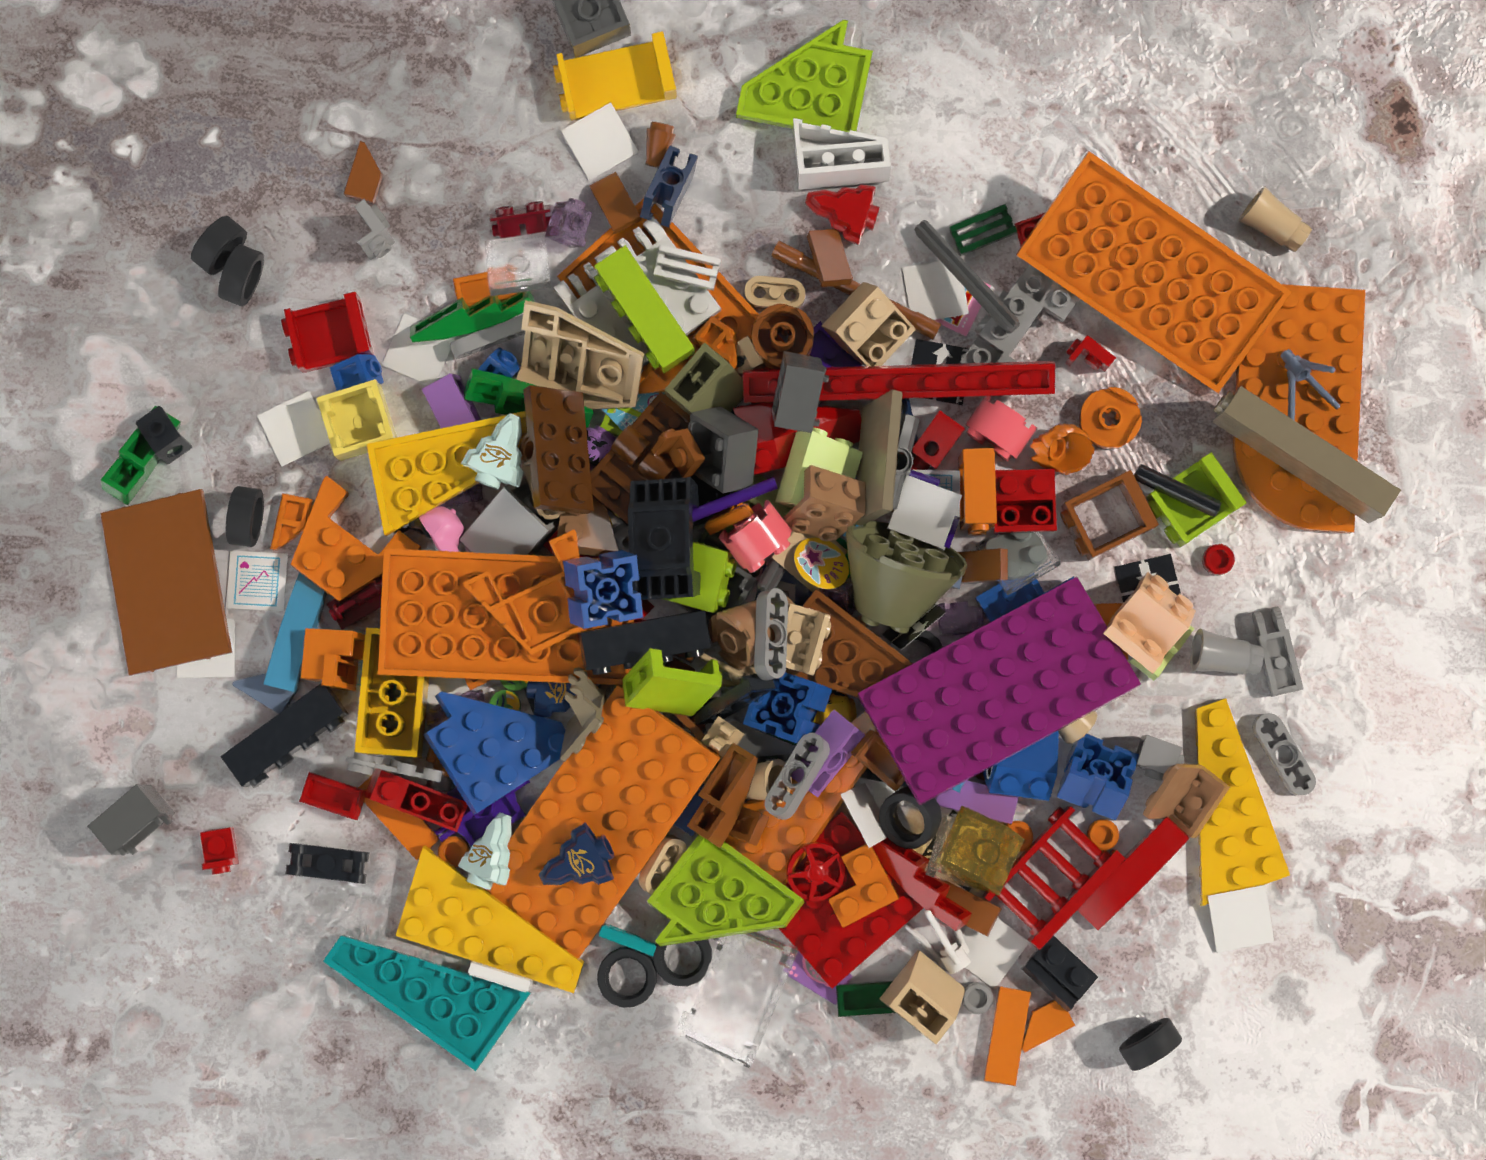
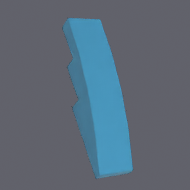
M300 572L292 590L264 680V685L295 693L302 670L305 628L318 629L327 596L325 591Z

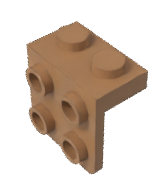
M810 465L804 471V498L783 519L792 531L818 537L822 541H835L847 531L849 526H853L865 515V482Z
M1176 764L1165 771L1162 777L1163 783L1157 791L1148 797L1143 815L1148 819H1164L1168 816L1188 836L1197 838L1230 786L1202 765Z

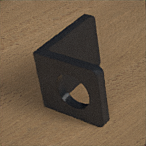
M157 406L136 421L137 427L154 453L166 464L172 463L192 448L190 442L178 432L161 406ZM181 445L175 452L167 454L173 447Z

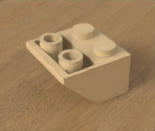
M862 282L822 325L835 342L863 366H882L916 330L878 286Z
M917 950L879 999L922 1035L937 1044L956 1020L965 988L924 953Z

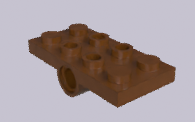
M529 385L523 389L527 434L522 438L519 450L522 454L521 463L530 466L534 509L589 514L594 511L583 392Z
M660 391L635 422L622 431L612 444L611 450L591 472L593 497L626 525H628L630 481L669 479L677 467L673 464L670 454L654 456L652 449L663 432L669 429L677 431L688 428L690 415Z

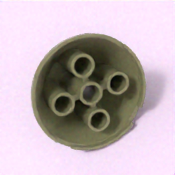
M870 521L863 526H856V524L849 526L846 531L854 606L862 614L861 620L868 625L879 626L880 623L890 626L891 629L899 633H908L909 628L965 574L967 569L965 559L951 547L950 549L945 547V550L937 546L888 529L889 523Z

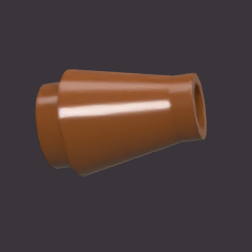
M651 122L650 129L647 128L645 165L659 168L669 146H672L676 137L673 134L674 126Z

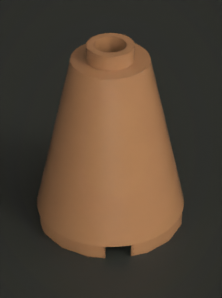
M787 597L788 603L794 604L789 597ZM756 600L717 612L709 619L708 631L712 643L717 641L722 649L718 654L725 662L738 670L748 668L754 664ZM769 626L767 634L773 642L775 640V633Z

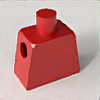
M939 411L912 448V452L916 456L913 459L911 469L928 470L931 466L937 469L966 429L945 413ZM930 442H936L939 446L934 456L928 455L925 451Z

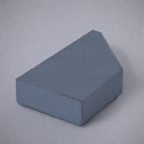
M266 673L233 682L232 685L278 714L288 707L296 694L288 690L264 685Z

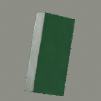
M894 980L836 985L838 1017L896 1013L879 999Z

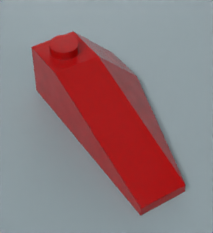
M757 402L733 408L734 415L758 429L754 475L786 467L797 430L774 426L772 416L773 402ZM817 407L815 419H819L820 423L819 426H813L814 428L828 432L827 437L833 440L841 438L853 444L859 442L861 429L859 409Z

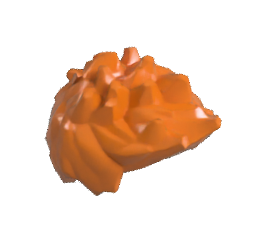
M1066 423L1053 426L1046 433L1039 435L1038 438H1034L1032 440L1033 443L1030 445L1036 453L1035 456L1031 457L1032 461L1037 462L1045 469H1055V472L1062 475H1069L1070 473L1082 470L1091 462L1095 451L1091 438L1086 432L1074 424Z

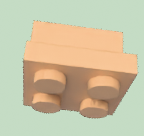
M1147 572L1139 581L1134 592L1114 613L1103 634L1153 674L1161 665L1167 652L1189 629L1196 610L1193 609V604L1188 598L1181 594L1177 596L1169 589L1168 583L1158 575L1152 576Z

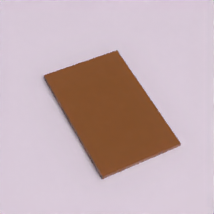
M203 489L178 493L177 495L100 513L129 676L154 672L163 668L232 653Z

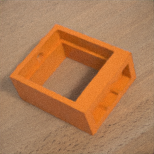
M994 448L963 449L958 457L960 495H962L960 500V531L968 530L969 536L986 535V532L991 530L997 523Z

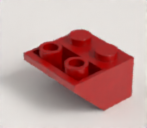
M1055 469L995 470L997 523L993 527L994 533L1057 531Z

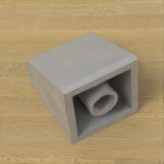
M525 477L522 479L520 487L513 485L505 486L459 540L465 545L467 552L536 555L544 547L543 544L558 529L560 516L557 519L550 520L537 513V509H534L532 494Z

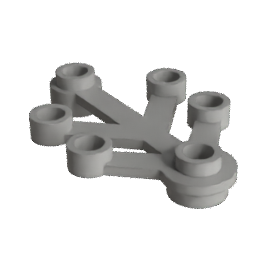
M354 752L353 758H346V762H349L347 768L349 771L372 775L374 768L427 779L426 787L444 791L451 790L452 780L450 777L442 775L443 771L424 767L423 773L416 772V765L392 759L390 765H383V757Z

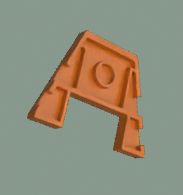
M325 476L291 561V566L339 603H342L373 583V580L383 574L384 549L380 554H376L330 519L349 496V493L328 476ZM400 530L384 547L390 549L421 550V546Z
M575 529L549 541L563 571L505 600L502 599L489 570L463 582L464 587L531 655L585 630L570 623L567 598L575 597L574 589L566 586L563 564L564 560L580 558Z

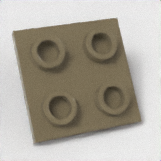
M574 668V674L580 678H576L572 674H569L568 677L571 684L570 691L575 693L576 696L567 691L565 692V699L575 714L566 725L560 759L564 762L572 753H579L589 733H596L604 720L601 715L603 705L607 701L604 699L607 685L600 684L597 687L582 668Z

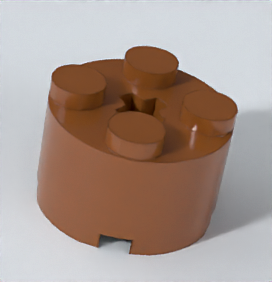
M775 304L767 307L758 315L752 328V344L758 356L765 363V367L780 369L784 351L807 356L812 351L814 329L810 318L803 310L787 304ZM781 333L783 336L789 335L788 342H777V334Z

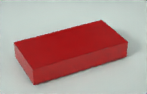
M309 772L299 802L358 821L365 800L366 790Z

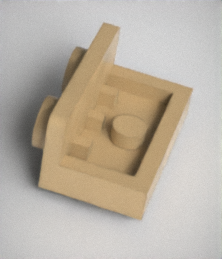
M788 603L786 668L812 676L815 674V670L819 668L822 662L821 649L824 639L828 637L831 630L829 614Z

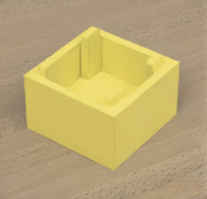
M376 379L317 397L333 454L339 461L368 453V443L397 438L382 387Z

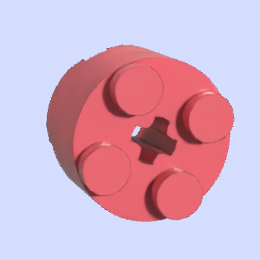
M984 396L965 424L969 428L967 435L980 444H983L986 440L994 445L995 454L1007 462L1011 457L1017 459L1037 430V427L1032 424L1028 429L1025 426L1026 422L1024 421L1026 419L997 399L994 404L990 403L991 396Z
M765 500L764 507L760 503L750 507L754 512L752 516L733 524L734 528L729 533L724 529L719 536L720 541L743 569L747 568L750 573L758 570L765 563L764 559L770 554L778 555L790 545L787 539L791 536L792 529L769 500Z

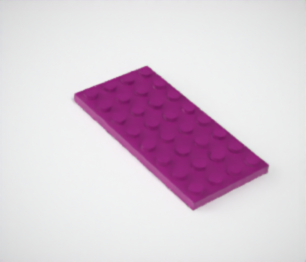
M1075 577L859 692L857 696L920 806L1140 687L1141 683L1120 647L1103 634L1107 626L1078 577Z

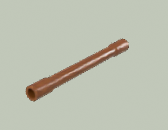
M780 240L777 242L771 257L819 279L813 259ZM852 280L850 285L832 287L851 295L861 284ZM889 299L914 326L916 332L934 340L941 327V323Z

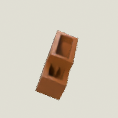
M732 743L698 796L704 800L687 827L721 848L744 805L758 758Z

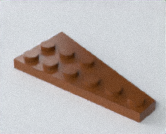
M816 589L802 607L830 615L831 630L822 645L821 665L815 670L813 676L786 668L785 672L858 698L859 692L913 663Z

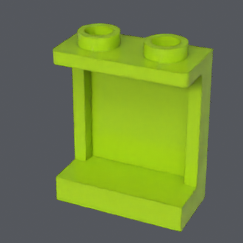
M1212 452L1173 479L1220 500L1222 504L1216 516L1205 514L1156 490L1146 496L1155 518L1160 517L1166 526L1164 532L1167 538L1173 544L1177 543L1180 547L1247 503Z
M693 542L694 571L699 572L701 576L700 595L695 597L664 598V600L711 613L720 612L722 607L725 608L728 603L730 590L727 589L729 577L732 578L736 572L737 561L728 550Z
M650 648L622 679L625 707L651 708L660 712L693 716L722 685V674L719 671L718 660L711 659L699 672L663 666L662 650Z

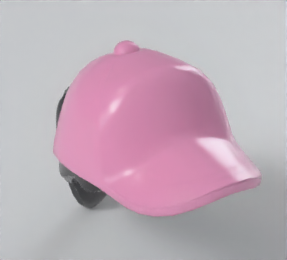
M443 506L430 510L398 529L402 533L413 529L433 540L439 551L459 552V539L464 534V526L456 515L455 509H448Z

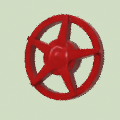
M821 842L807 843L799 847L791 855L786 868L787 882L792 891L802 899L812 902L823 901L833 896L841 887L845 876V866L840 854L831 846ZM810 849H826L832 855L821 861L820 859H814ZM805 852L808 861L804 864L801 871L792 873L796 859ZM835 859L839 867L837 881L829 877L828 869ZM793 878H804L809 883L808 895L796 888ZM824 882L833 885L826 893L814 896L817 885Z

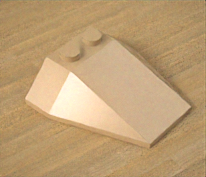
M525 301L521 330H525L522 363L516 378L517 380L539 387L583 392L584 406L590 409L636 407L644 360L643 352L557 307Z

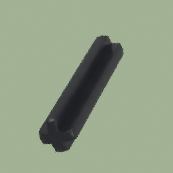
M1140 464L1134 473L1137 482L1205 514L1216 516L1221 508L1222 502L1143 464Z

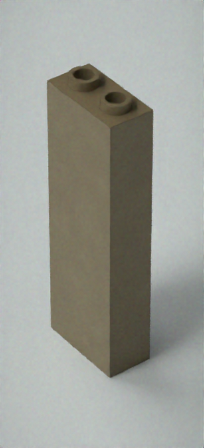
M1242 386L1234 393L1229 390L1225 396H1222L1213 410L1217 413L1212 421L1213 423L1368 524L1384 517L1401 491L1398 487Z

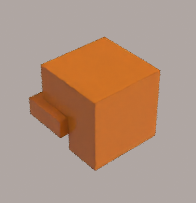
M305 628L301 678L320 682L322 686L344 691H356L358 661L363 660L365 634L348 630Z

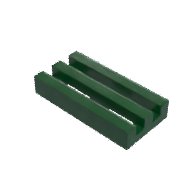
M1006 204L949 227L960 257L1017 233V229L1012 223V217L1008 214ZM1002 215L1001 219H998L994 222L976 228L972 231H969L962 235H958L957 233L971 226L989 220L993 217ZM1006 225L1007 227L1006 230L967 246L962 244L963 241L1000 226Z

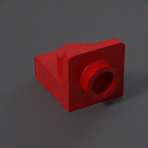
M1088 335L1082 342L1076 339L1065 352L1070 356L1065 362L1069 367L1082 354L1085 356L1084 361L1096 371L1101 369L1105 372L1116 359L1114 355Z
M229 827L200 833L205 862L201 864L202 870L211 869L212 875L231 872L230 866L239 864L234 828Z

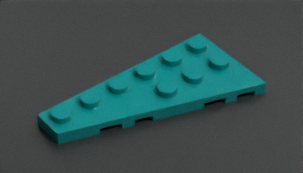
M345 935L340 936L323 960L328 966L474 1071L479 1068L531 994L530 991L522 992L471 976L469 973Z

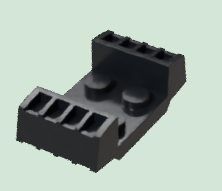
M691 477L630 481V503L628 506L629 553L637 555L639 580L632 581L633 590L641 593V600L695 597L700 595L701 576L699 572L694 571L692 517V508H699L698 485Z

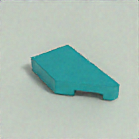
M607 923L602 926L599 937L650 956H654L657 947L653 942Z

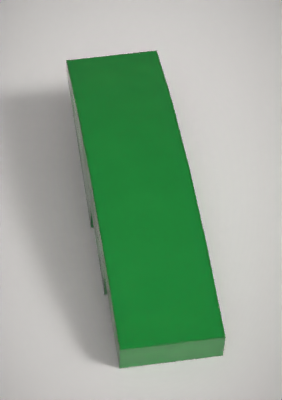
M527 287L503 302L500 301L496 293L489 295L468 307L463 298H460L411 326L410 339L412 342L440 340L486 329L522 314L525 301L534 302V297Z
M471 369L464 390V400L494 405L495 413L508 415L509 413L525 411L523 389L529 385H536L499 374ZM584 406L586 427H588L593 416V410Z

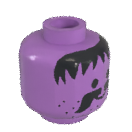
M595 425L594 428L586 427L590 471L611 450V446L616 440L611 433L598 425Z

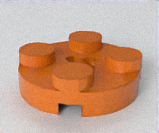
M1109 387L1092 393L1085 400L1079 413V428L1088 434L1093 445L1102 449L1115 450L1128 444L1135 438L1141 427L1142 416L1140 415L1136 399L1129 392L1121 388ZM1111 411H1114L1118 424L1107 426L1105 419L1102 417L1103 412L1109 414Z

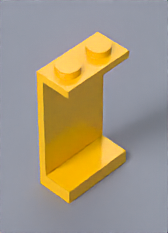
M663 31L653 33L652 42L564 60L562 53L556 54L558 64L552 65L556 84L562 83L564 93L559 94L562 112L569 111L571 121L582 119L609 103H612L616 111L677 98Z

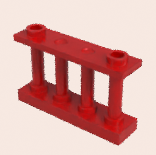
M1059 806L1047 819L1050 822L1048 827L1032 842L1030 847L1000 877L995 874L983 887L986 892L982 897L986 901H990L996 895L1030 928L1029 932L1032 935L1027 940L1039 950L1126 859L1118 850L1102 851L1068 819L1075 811L1071 806H1066L1065 809ZM1059 827L1094 860L1093 864L1096 867L1088 875L1085 873L1081 874L1047 842ZM1038 850L1073 883L1071 886L1074 890L1067 898L1063 895L1060 897L1025 864ZM1016 873L1051 905L1050 909L1053 913L1045 921L1034 916L1004 887Z

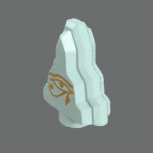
M509 413L497 423L492 436L481 438L476 449H469L461 464L477 472L475 481L497 490L501 482L520 487L524 474L520 468L522 454L518 448L522 436L521 418Z
M499 813L487 826L483 837L476 840L470 851L465 852L458 866L469 873L467 882L491 890L493 883L507 885L510 872L508 868L510 852L507 846L511 838V816Z

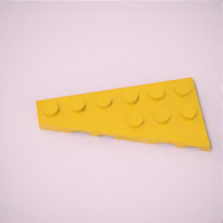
M525 411L513 413L521 418L522 436L518 448L522 438L527 434ZM507 415L368 443L367 449L384 535L387 536L478 484L479 482L475 481L477 472L463 466L461 462L469 449H476L481 438L492 436L497 423Z
M1226 698L1195 709L1197 765L1204 766L1230 786L1198 835V845H1200L1199 877L1201 878L1200 906L1209 904V895L1261 886L1290 876Z
M423 846L395 936L533 979L571 993L575 992L584 964L581 958L577 959L485 889L467 882V877L457 871V868L449 862L443 861L427 846Z

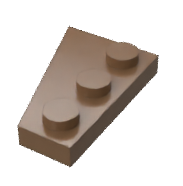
M594 497V511L591 513L565 512L560 515L557 537L575 529L579 554L599 556V554L618 551L607 508Z

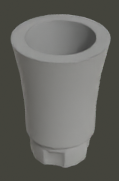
M1200 628L1193 639L1190 665L1192 671H1217L1241 675L1244 673L1259 674L1263 664L1264 649L1262 646L1250 644L1249 641L1225 637Z

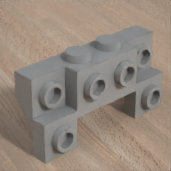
M1029 264L1009 293L1003 290L998 296L1005 306L1017 317L1020 326L1014 332L1008 334L992 317L986 314L976 328L980 332L978 337L959 364L1017 362L1010 355L1040 312L1044 310L1061 322H1064L1080 298Z

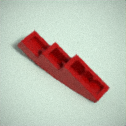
M1166 816L1124 856L1126 859L1077 911L1099 930L1153 878L1190 837Z
M888 838L872 846L883 868L925 910H930L933 916L955 931L968 923L972 913L946 897L951 886L925 871L929 862L928 858L913 849L896 846Z

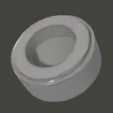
M982 982L969 983L965 986L962 1004L973 1014L985 1013L993 1004V993Z

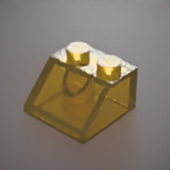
M961 806L935 863L972 888L999 896L1025 839L1009 827L974 810Z

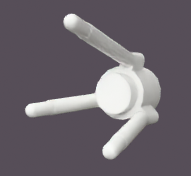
M927 910L925 914L944 946L939 950L941 955L911 924L905 925V928L935 959L940 968L945 967L949 974H954L971 963L967 956L970 950L964 941L961 929L954 930L958 945L955 941L950 943L930 910Z

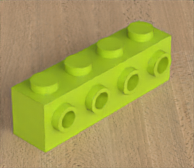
M626 245L594 265L597 273L593 277L603 293L607 290L614 298V301L610 302L620 318L626 316L632 325L628 327L630 334L637 344L641 341L648 349L645 356L654 369L660 367L665 374L695 354L694 346Z

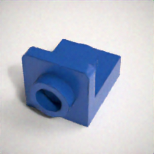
M498 347L489 355L478 370L512 378L520 370L521 365L511 352Z
M357 354L329 367L337 391L374 379L379 384L384 383L382 368L375 355Z

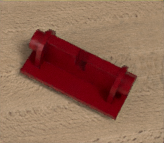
M543 201L526 203V208L514 210L513 206L496 208V213L490 214L489 218L490 222L497 221L496 225H492L493 237L503 239L521 236L520 224L526 225L527 235L548 232L549 228H554L552 216H546V213L551 212V205H544Z
M382 575L344 602L339 603L333 599L326 603L330 609L331 617L334 621H337L341 630L381 608Z

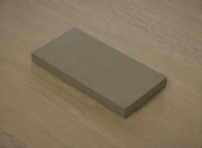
M892 389L862 408L859 451H862L863 454L856 479L865 482V515L855 523L856 525L862 526L893 510L903 396L902 392Z

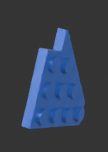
M442 691L435 695V698L449 719L423 735L473 815L560 760L566 730L561 722Z

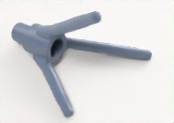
M1290 349L1285 350L1280 357L1286 363L1285 368L1288 371V417L1295 421V381L1306 380L1335 409L1340 408V404L1310 375L1311 369L1334 373V367L1302 359L1299 355L1295 356Z

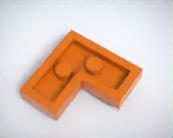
M866 843L842 856L855 885L828 899L842 927L899 899L873 847L869 848Z

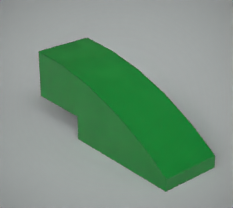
M166 413L178 430L181 421ZM138 427L118 451L119 457L100 480L102 490L126 505H129L161 459L154 453Z

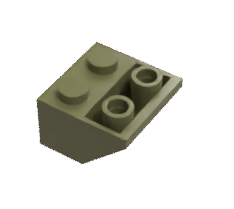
M704 343L664 389V393L689 415L692 412L719 406L732 412L733 408L744 398L743 378L729 362Z

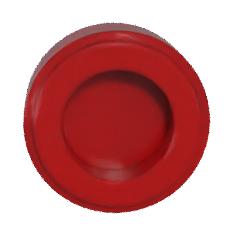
M1223 544L1210 546L1202 556L1204 569L1216 576L1229 572L1235 562L1232 550Z

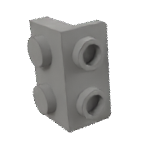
M363 199L354 207L371 232L361 238L358 243L370 260L374 257L378 259L385 256L391 250V245L395 242L387 231L390 224L376 204L370 207L365 199Z

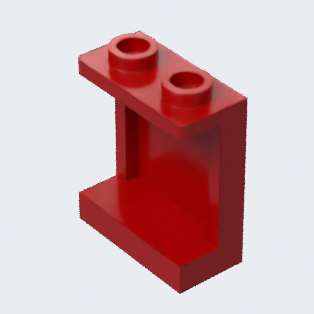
M356 292L343 294L344 299L296 311H292L290 308L284 309L285 318L281 319L285 336H290L292 348H288V353L292 366H297L302 373L331 367L357 354L374 355L361 299Z

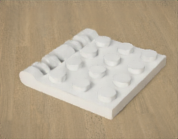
M653 216L651 220H646L643 225L656 242L654 245H652L639 226L633 230L638 242L646 249L643 253L636 256L632 246L624 238L617 242L620 247L627 246L687 336L708 321L711 316L718 314L721 311V307L707 289L653 276L660 245L676 248ZM610 246L594 258L597 263L614 253L616 249ZM665 255L667 259L687 263L685 259ZM589 262L583 267L588 277L596 284L590 291H586L581 280L574 273L568 276L569 281L581 296L577 299L564 280L553 287L574 317L643 352L644 360L642 367L649 363L645 356L648 349L642 341L638 344L628 330V327L632 325L626 316L620 318L610 303L614 301V298L608 290L603 293L593 278L597 275L596 270ZM665 265L662 267V270L698 278L694 272Z

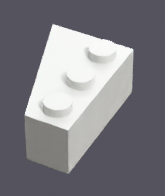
M793 118V140L799 190L889 182L891 162L888 138L852 130L848 133L831 129V126L821 124L820 127L803 123V120Z

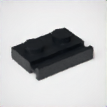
M1055 936L1040 950L1037 949L1021 968L1067 1012L1073 1009L1077 1001L1082 998L1098 978L1090 968Z

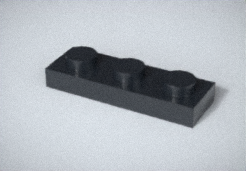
M757 674L742 677L740 684L723 689L721 696L710 698L693 715L696 725L714 723L718 716L723 719L729 717L775 689L773 679L765 681L759 678Z

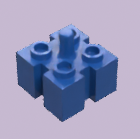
M621 550L599 554V561L590 557L563 561L566 586L573 588L575 597L567 598L571 624L586 629L607 625V617L618 622L643 618L641 593L633 590L632 581L639 580L637 555Z
M785 672L782 677L773 679L775 689L760 697L758 702L753 701L749 704L743 724L798 744L805 734L815 733L820 725L813 721L817 711L824 713L832 689Z
M1086 734L1080 740L1074 742L1067 756L1063 771L1065 774L1061 779L1057 797L1082 808H1087L1090 804L1093 808L1092 812L1116 821L1129 797L1133 781L1131 777L1135 772L1139 754L1115 745L1114 749L1103 746L1104 740Z

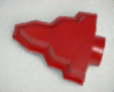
M860 184L856 189L843 187L836 193L828 190L808 192L805 200V205L817 216L828 219L832 229L843 233L844 240L859 245L865 229L873 231L880 208L879 206L872 205L876 187Z

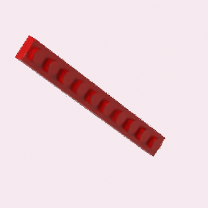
M1055 362L826 367L824 375L829 376V381L822 383L819 401L877 399L892 389L902 392V398L1055 394ZM780 369L743 370L744 403L773 402Z

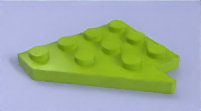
M842 20L743 84L736 118L793 129V118L803 120V123L820 127L823 124L831 126V129L848 133L850 130L857 132L873 51L843 45L848 20Z
M698 834L647 902L670 920L655 940L659 946L784 928L804 904V899L725 841L721 848Z

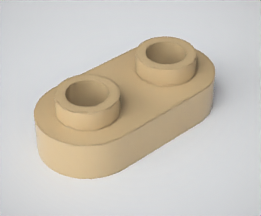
M755 276L746 283L744 291L746 301L752 307L766 309L775 304H787L800 308L805 301L806 294L804 286L798 280L769 276ZM757 289H763L766 294L762 298H757L754 292ZM787 292H793L796 298L788 301L784 295Z
M674 835L665 836L639 875V885L644 891L652 895L685 853L687 846L683 840Z

